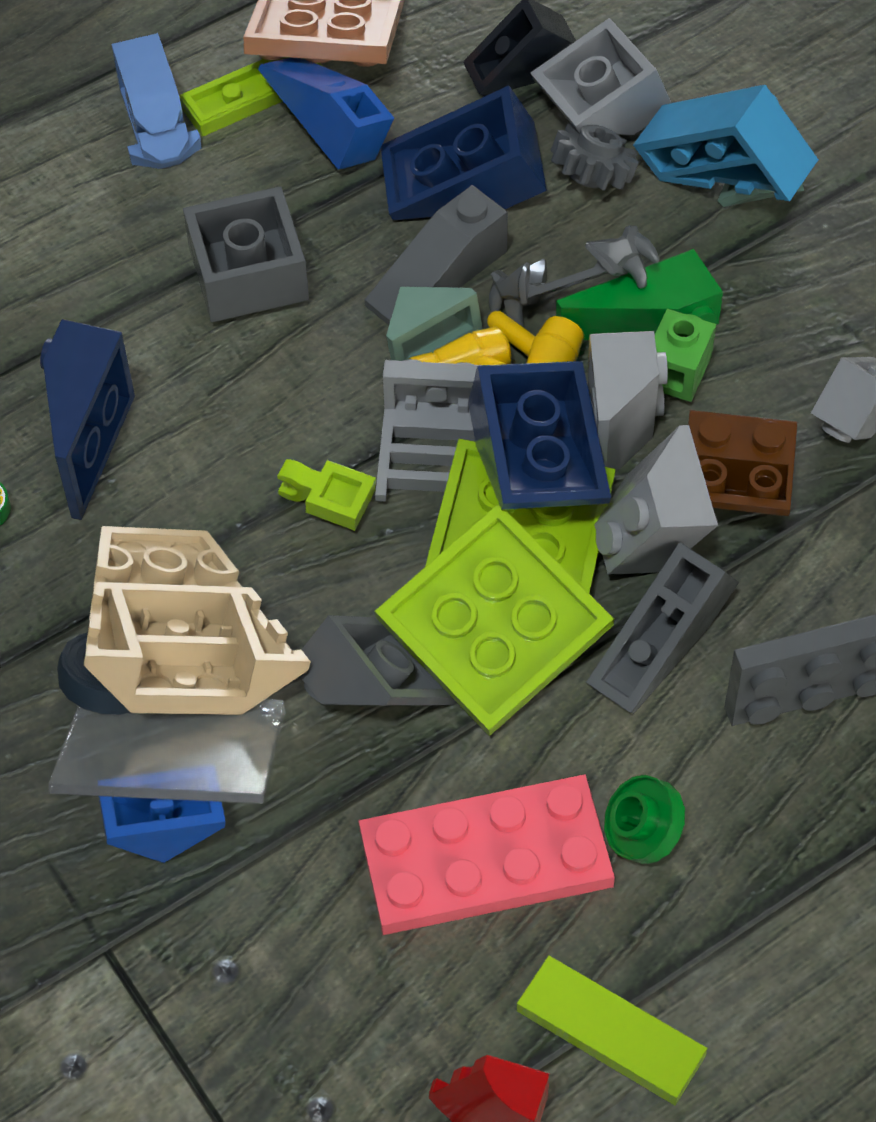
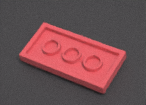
M586 774L359 820L361 840L383 935L614 887L615 877Z

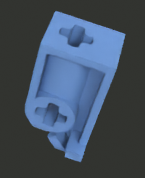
M158 33L111 44L119 89L137 144L127 146L131 164L158 169L181 164L202 148L198 130L187 132L185 122L181 123L183 122V112L179 94Z

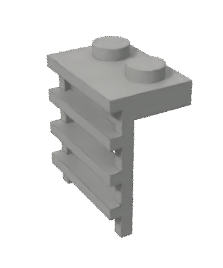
M413 359L404 361L385 360L383 371L385 409L375 501H386L387 489L445 492L449 472L390 469V463L451 466L456 447L392 443L393 437L457 441L459 438L475 441L468 400L476 369L479 365L467 362L456 364L432 363Z

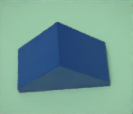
M215 770L98 786V797L107 844L162 863L225 827L226 821Z

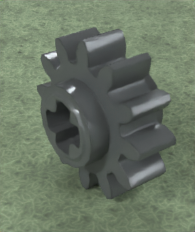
M567 124L565 131H557L551 148L553 153L551 161L555 164L564 165L562 171L564 175H569L571 179L586 187L600 188L602 190L606 189L608 183L620 190L623 189L625 182L631 183L639 163L636 160L638 152L634 149L624 148L626 139L621 138L614 131L599 125H586L578 132L573 125Z

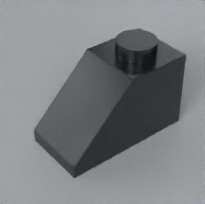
M521 0L463 63L478 93L485 97L508 85L513 90L536 83L531 72L574 43L576 39L563 15L535 0Z

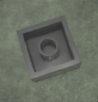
M281 186L183 208L189 249L211 322L309 300L306 261Z

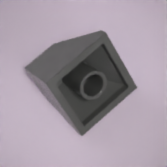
M328 615L302 648V651L311 662L308 671L300 677L304 681V688L307 693L320 702V704L454 705L456 703L376 617Z

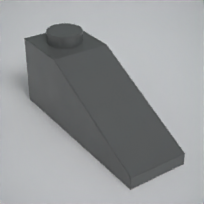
M471 185L431 217L364 299L365 306L389 325L400 287H462L507 252L508 212Z
M679 542L586 683L634 715L707 631L739 582Z

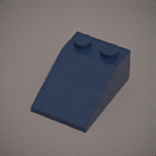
M509 85L390 140L381 146L388 211L393 220L432 217L439 209L471 185L503 209H507L547 191L535 122Z
M62 319L53 339L48 338L42 347L40 365L44 369L55 458L71 518L82 520L135 398L122 332Z
M583 361L477 366L468 404L476 447L501 510L609 504L611 493Z

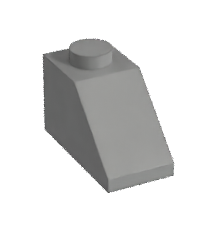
M841 357L811 411V414L824 421L822 429L843 442L850 443L852 438L854 440L871 438L876 433V358Z

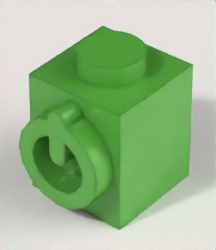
M670 309L666 310L655 333L656 351L666 352L668 379L667 384H662L664 394L692 402L712 357L716 331L715 323L702 320L695 315L683 314Z

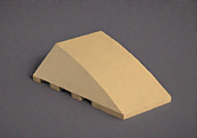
M101 527L84 666L131 713L242 715L307 672L311 661L301 649L292 651L286 643L288 632L277 619L268 620L260 610L262 599L252 587H242L237 581L239 570L208 531Z

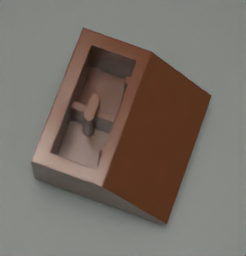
M690 410L688 425L713 508L789 516L798 422Z

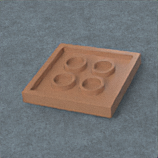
M258 0L243 36L244 54L259 55L267 60L292 57L305 58L312 63H326L331 60L348 61L363 67L387 64L405 0Z

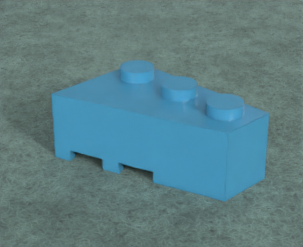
M765 84L662 105L633 144L660 181L711 189L715 182L735 185L736 193L750 195L754 188L775 191L776 199L784 201L792 199L819 160L779 105L777 98Z

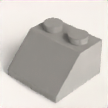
M610 18L531 72L535 82L578 132L581 131L583 126L599 125L617 134L634 135L649 124L662 105L671 103L657 69Z
M654 331L590 334L587 385L605 467L616 469L615 473L653 438L655 416H664V391L662 384H667L668 379L666 352L656 351Z
M679 425L626 475L611 498L610 503L594 524L596 529V545L603 555L607 574L660 572L679 542L691 549L718 526L689 425Z

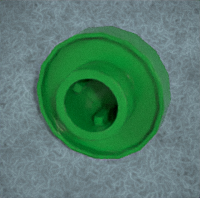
M648 775L631 777L622 783L610 798L605 812L604 832L609 846L618 856L641 864L658 862L670 854L678 843L685 825V807L681 795L671 783Z

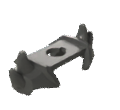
M628 225L625 227L623 235L618 239L610 238L586 242V249L597 259L596 265L591 269L546 283L547 263L545 259H541L532 265L526 262L510 276L500 270H496L491 273L493 283L489 292L490 311H500L504 301L507 315L523 327V305L530 306L536 304L543 295L606 274L620 276L628 272L639 288H645L647 286V272L641 255L652 263H658V253L650 240L639 233L637 226Z

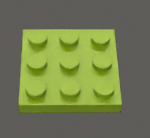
M458 438L425 567L499 503L475 441ZM605 467L611 493L616 469ZM608 504L505 509L590 594L599 553L596 545V529L594 524Z
M499 503L375 610L376 619L489 737L614 626V618L505 509L501 510Z

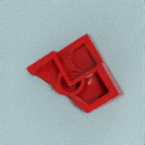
M486 1055L475 1060L472 1067L462 1066L454 1070L450 1084L438 1078L434 1079L429 1091V1099L452 1122H541L548 1099L550 1073Z

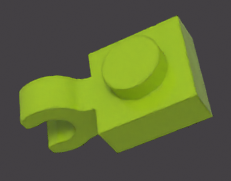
M286 459L277 475L278 479L283 481L278 490L280 496L296 502L306 500V513L354 531L376 491V477L329 460L326 461L322 471L319 472L298 461Z

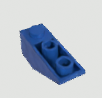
M291 57L260 64L259 72L338 170L376 159L394 117L367 84L316 63L309 62L304 58Z

